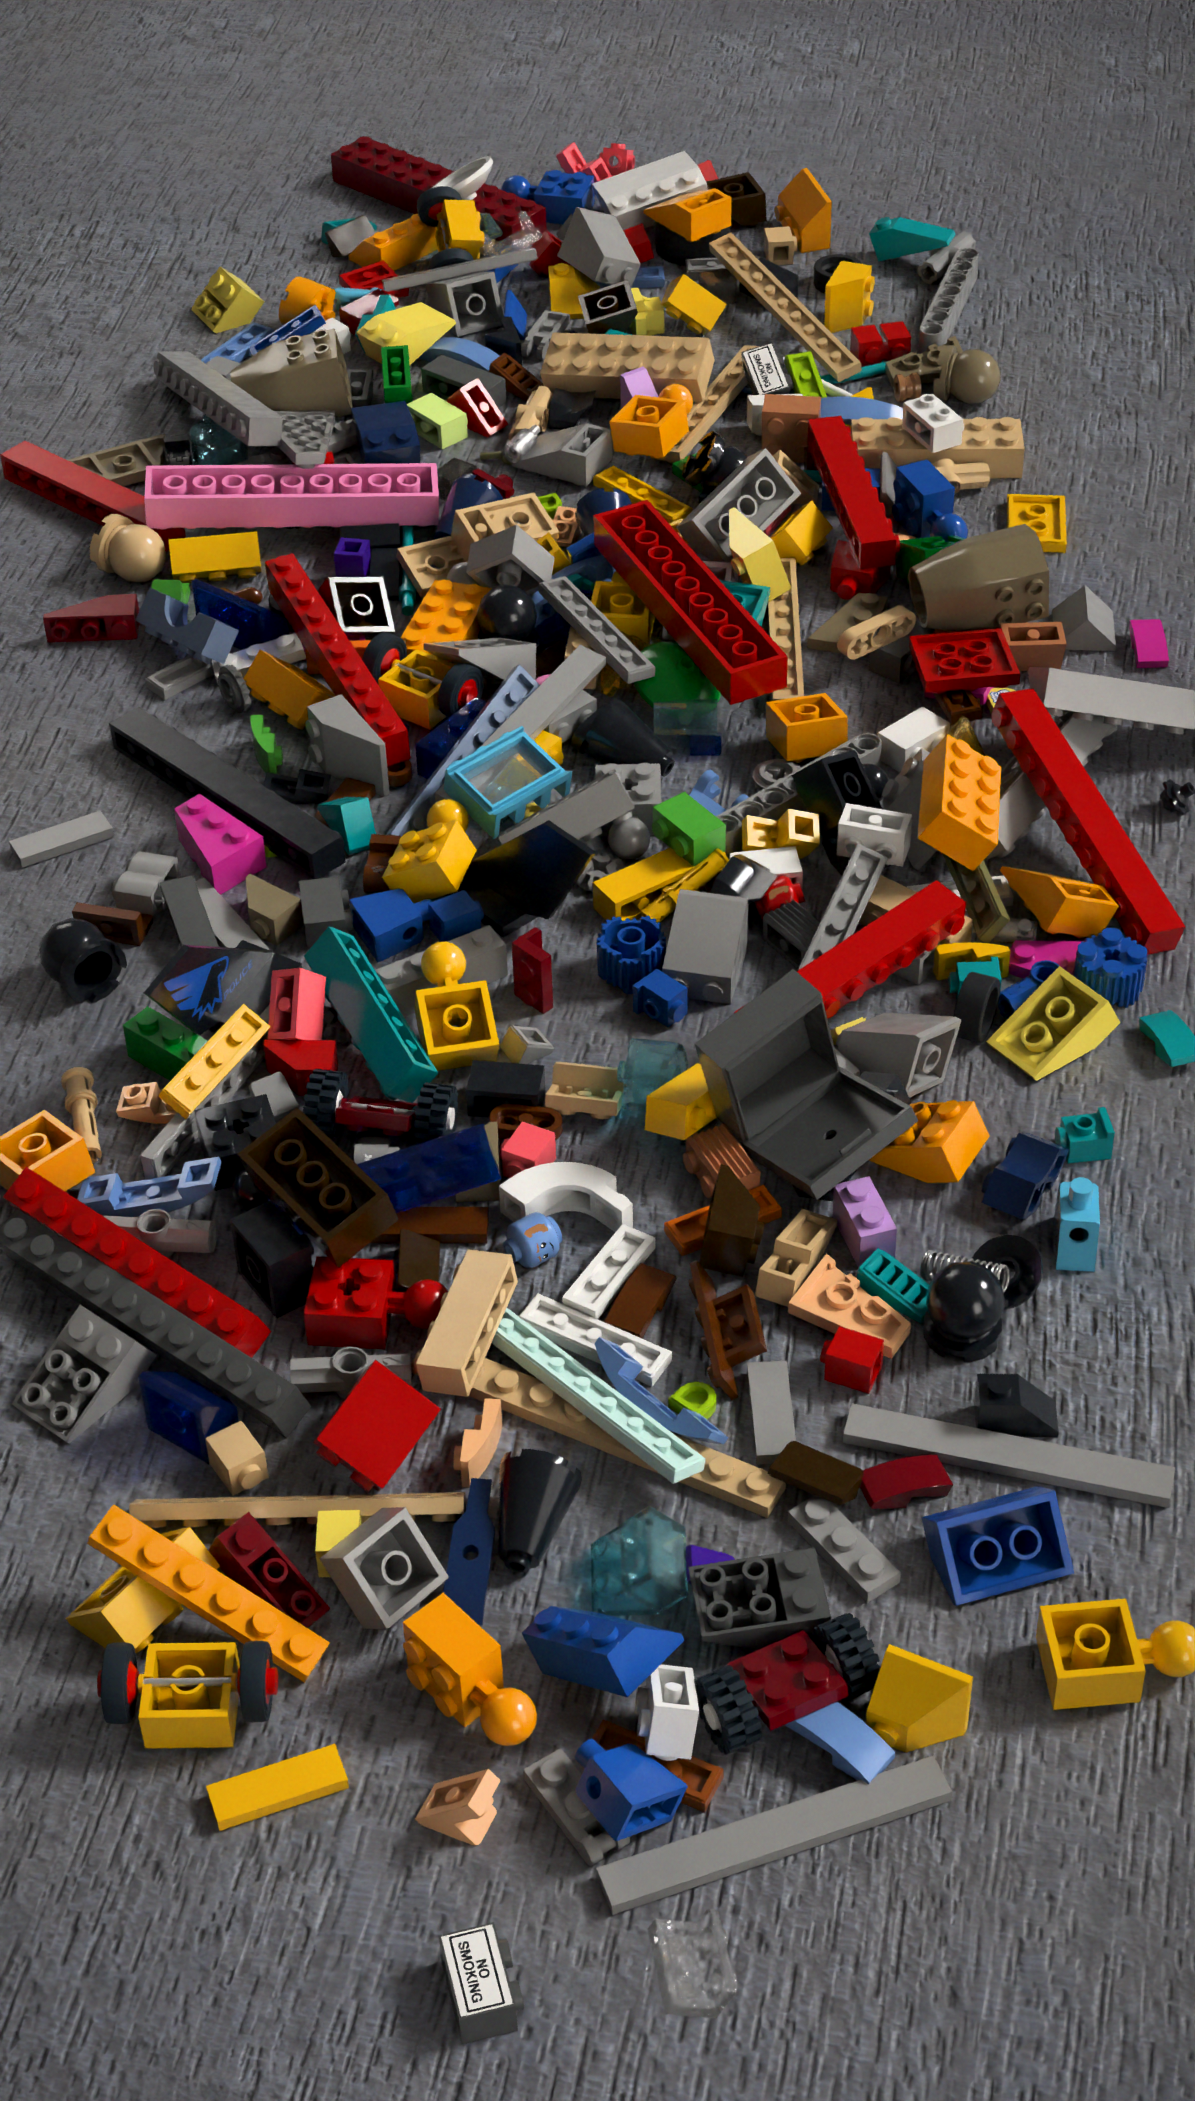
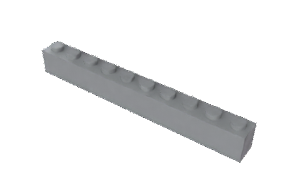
M157 352V360L154 361V374L159 381L247 446H281L282 417L190 352Z

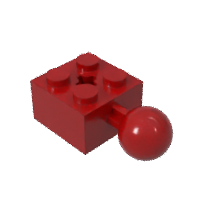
M316 1256L304 1310L307 1343L313 1346L385 1350L392 1313L405 1314L407 1320L412 1325L421 1329H428L430 1323L435 1321L439 1314L443 1294L449 1291L440 1282L425 1279L411 1285L406 1292H396L393 1260L350 1258L338 1268L328 1257Z

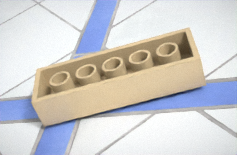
M553 332L540 375L543 385L548 387L552 393H554L555 388L569 392L596 391L594 398L621 399L620 375L640 367H645L658 396L666 386L680 384L690 391L693 402H703L715 360L710 340L705 337Z
M864 417L852 419L851 439L857 443L858 455L863 456L865 468H880L881 454L887 452L897 467L926 459L932 464L940 459H951L954 464L987 463L990 470L989 478H1022L1025 448L1021 419H1014L1012 417H1003L1001 419H985L983 417L963 419L962 444L935 453L930 452L902 427L903 419L897 417L888 419Z

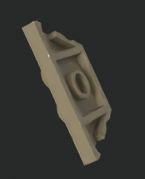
M165 433L68 459V461L123 487L137 482H145L146 466H163L166 454L164 436L166 435Z

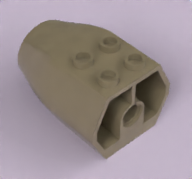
M321 329L308 335L291 336L286 340H281L262 349L230 371L231 382L273 411L335 410V418L350 415L351 408H353L348 372L335 329Z
M1026 524L963 539L943 548L909 570L908 580L913 606L917 618L924 628L957 632L1000 628L1001 623H1026L1049 617V568L1036 532Z

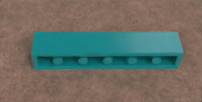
M328 926L304 955L311 968L310 971L326 976L325 998L334 1006L338 1013V1020L348 1029L352 1036L351 1042L361 1051L366 1059V1067L375 1074L381 1084L379 1086L381 1092L391 1100L400 1099L413 1103L420 1095L423 1084L426 1082L430 1083L436 1077L438 1071L355 937Z

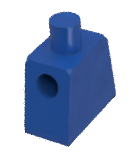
M394 889L349 899L353 928L377 963L423 940L422 922L429 920L428 903L432 901L428 898L413 903L403 889Z
M589 1739L578 1748L575 1754V1760L585 1768L576 1786V1794L615 1841L672 1821L688 1785L652 1757L646 1755L636 1745L628 1743L606 1751L594 1739Z

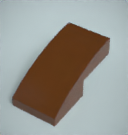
M641 1263L627 1280L604 1322L643 1339L655 1312L662 1311L677 1279L676 1276Z

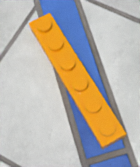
M114 1504L89 1536L87 1544L241 1643L245 1644L248 1641L269 1642L273 1663L304 1683L330 1644V1642Z

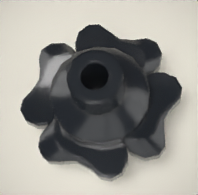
M1171 779L1163 782L1164 790L1160 794L1163 807L1170 810L1171 813L1178 811L1181 815L1190 811L1188 797L1195 794L1193 785L1188 782L1180 786Z

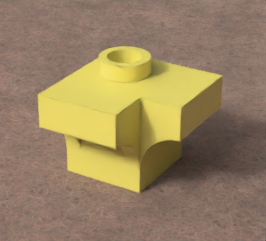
M638 287L631 288L638 314L629 326L632 334L644 336L663 334L664 308L661 305L660 298L644 297L641 295Z

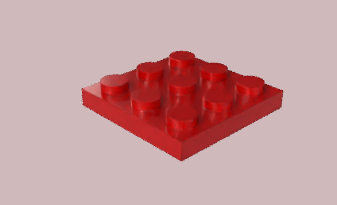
M1002 628L909 636V648L925 693L941 694L950 690L962 689L974 691L985 687L1006 688L1010 685L1020 684V672Z

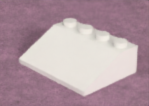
M685 151L592 184L604 213L614 215L623 230L641 223L644 228L653 226L654 219L643 213L644 209L683 194L708 190L707 183L699 166Z

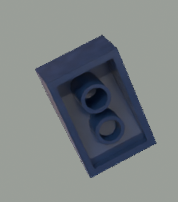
M406 401L351 408L363 464L420 463V442Z

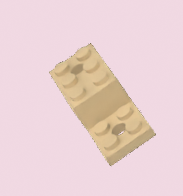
M529 493L455 510L451 536L398 548L396 557L420 597H425L435 579L446 580L448 572L454 565L468 562L471 543L514 525H518L535 541L548 532L555 541H558L560 532L535 493ZM514 521H518L524 525L517 524ZM434 564L440 569L433 568L430 565Z

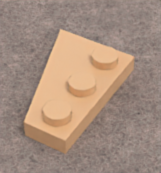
M827 1253L788 1302L789 1314L834 1334L838 1327L841 1326L884 1339L883 1355L890 1359L893 1358L910 1334L911 1323L879 1296L868 1294L860 1287V1281L851 1273L845 1275L836 1267V1261Z

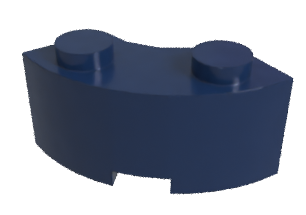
M1018 1133L1017 1137L1011 1139L1007 1147L1006 1158L1000 1165L994 1167L993 1172H989L985 1177L982 1185V1193L985 1194L981 1203L1020 1219L1028 1218L1040 1206V1198L1044 1188L1051 1190L1070 1149L1030 1133Z

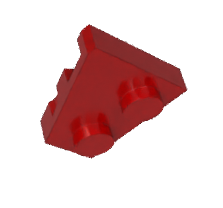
M383 260L339 275V284L343 288L370 290L371 288L378 287L385 293L382 280L397 277L398 275ZM409 287L386 293L394 297L409 296Z

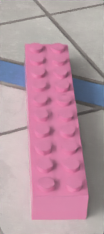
M436 463L315 464V467L311 469L299 468L295 464L146 466L144 500L146 526L149 528L161 530L167 528L196 529L212 527L217 529H224L226 527H244L247 529L255 527L312 528L314 526L340 528L343 526L382 524L427 527L438 525L439 491Z

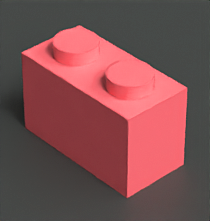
M303 968L272 971L268 1025L271 1027L268 1030L267 1040H322L326 976Z

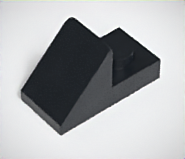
M511 317L501 318V329H497V332L485 334V347L499 356L505 353L522 365L521 341Z

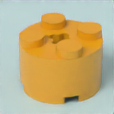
M300 276L294 278L288 284L285 291L289 292L286 301L281 299L279 306V320L282 325L314 305L321 311L325 321L330 318L335 319L333 306L336 292L334 289Z

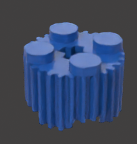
M613 916L611 917L612 920L607 919L606 924H601V933L598 934V976L603 980H607L608 984L613 983L614 987L618 985L624 993L633 994V985L656 969L662 971L666 954V937H664V932H661V923H656V919H650V916L640 917L639 921L636 918H633V920L626 918L625 921H622L621 917L616 918Z
M1105 928L1101 933H1098V936L1091 935V939L1086 938L1085 942L1082 941L1078 945L1074 977L1108 1000L1111 1005L1118 1003V1007L1124 1006L1128 1008L1129 1004L1134 1005L1135 1001L1138 1002L1140 992H1142L1144 987L1147 948L1137 944L1136 940L1131 941V937L1125 938L1121 930L1117 928Z

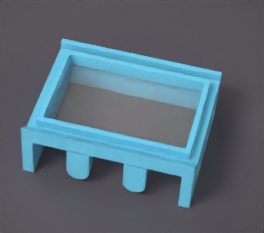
M521 726L512 732L504 733L499 739L487 746L479 747L474 753L462 760L451 763L445 769L444 791L453 800L460 802L466 808L468 815L495 839L499 836L501 818L508 815L515 823H519L525 816L527 803L534 800L540 808H545L549 804L553 788L563 797L570 794L572 771H565L524 732V727Z

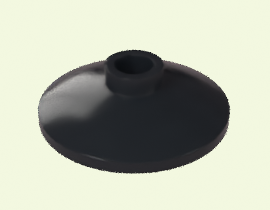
M1001 1235L992 1238L980 1246L972 1257L974 1261L978 1259L980 1262L986 1261L987 1264L992 1262L993 1265L996 1263L1006 1265L1009 1273L1015 1272L1004 1292V1309L1014 1308L1023 1304L1039 1287L1043 1274L1041 1256L1032 1243L1020 1236ZM1003 1268L999 1279L1000 1284H1002L1004 1278Z

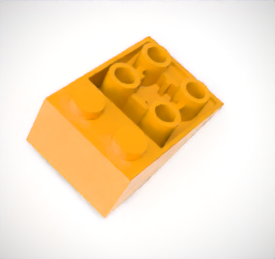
M713 188L683 194L644 209L643 213L686 238V240L691 242L698 241L702 237L718 233L722 229L731 226V197Z
M1002 866L1000 869L1008 880L1010 888L1019 894L1024 901V906L1039 920L1040 927L1051 934H1071L1077 938L1091 937V935L1098 936V933H1101L1107 927L1119 907L1101 885Z
M974 1101L917 1102L909 1106L913 1108L918 1122L869 1159L871 1162L926 1183L959 1182L990 1135Z

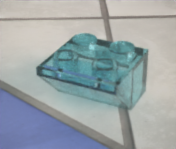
M648 1506L591 1544L592 1612L609 1616L659 1615L688 1596V1582L686 1577L685 1526Z

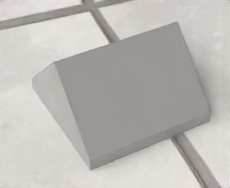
M1086 585L1052 609V622H1062L1067 643L1065 650H1116L1113 611Z

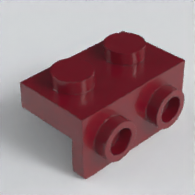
M534 927L512 942L514 995L520 998L526 1005L532 1006L542 1014H545L553 1008L551 955L542 948V931Z

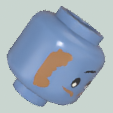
M535 1212L508 1225L506 1230L507 1241L503 1243L506 1254H512L513 1262L517 1261L525 1268H533L558 1254L559 1244L562 1242V1233L558 1224L551 1216Z

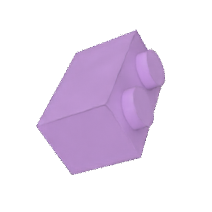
M870 1176L837 1184L833 1192L832 1216L834 1219H837V1226L858 1268L877 1248L895 1258L897 1228Z

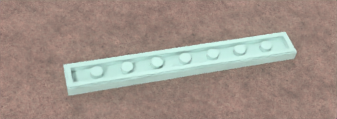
M506 1308L492 1340L493 1345L671 1483H677L704 1470L706 1458Z

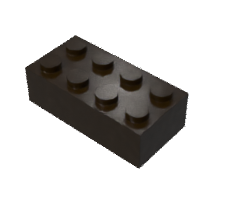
M298 1108L290 1112L237 1154L250 1180L282 1212L284 1211L292 1219V1222L338 1268L399 1220L388 1194Z

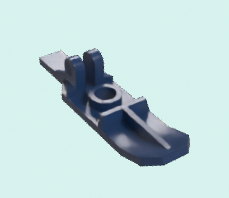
M471 1478L466 1512L453 1525L446 1570L449 1578L444 1583L443 1593L482 1627L496 1530L488 1515L492 1479ZM469 1552H474L478 1554V1556L473 1560H467L464 1558V1556Z

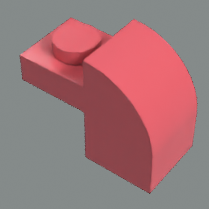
M575 142L567 145L556 155L565 173L582 172L586 175L594 176V183L612 177L601 157L586 163Z

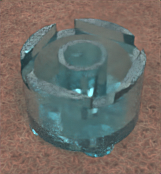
M204 415L203 420L197 422L190 429L194 464L232 465L248 460V446L207 415Z
M631 1038L626 1061H620L617 1070L618 1082L623 1083L624 1087L622 1108L624 1110L646 1112L647 1095L688 1069L685 1047L675 1042Z

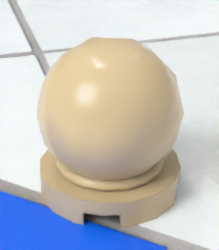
M111 514L101 521L106 524L102 527L99 535L93 534L90 544V559L96 562L99 570L106 573H116L130 582L149 581L162 571L166 560L164 542L158 533L146 525L133 524L130 519L120 514Z

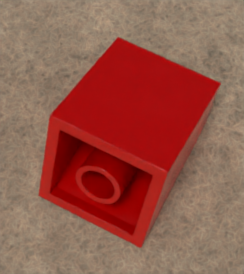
M374 1360L365 1369L313 1441L319 1447L316 1454L333 1467L341 1463L353 1472L349 1478L363 1490L369 1492L373 1487L375 1490L380 1491L388 1483L441 1408L380 1362Z

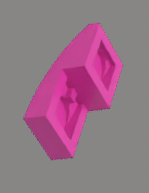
M1130 620L1131 647L1135 651L1136 668H1167L1169 656L1161 620Z

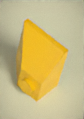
M559 263L555 266H548L551 311L570 314V319L584 318L578 296L601 289L600 286L572 265Z
M889 1644L867 1708L866 1724L891 1748L893 1747L905 1753L963 1736L968 1726L973 1676Z

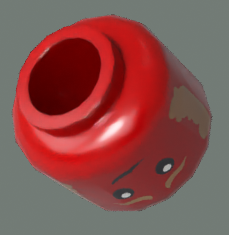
M780 876L776 878L761 900L754 903L760 919L763 920L765 913L769 914L771 910L780 909L782 905L785 906L787 902L791 903L792 900H795L797 903L805 902V898L799 882L792 884L788 876Z

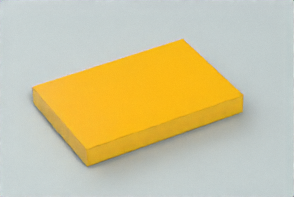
M1007 494V528L1026 524L1036 532L1043 552L1066 553L1065 496Z

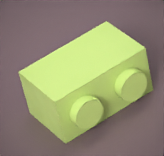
M429 393L407 404L414 420L417 434L443 450L468 438V419L466 413L435 394Z

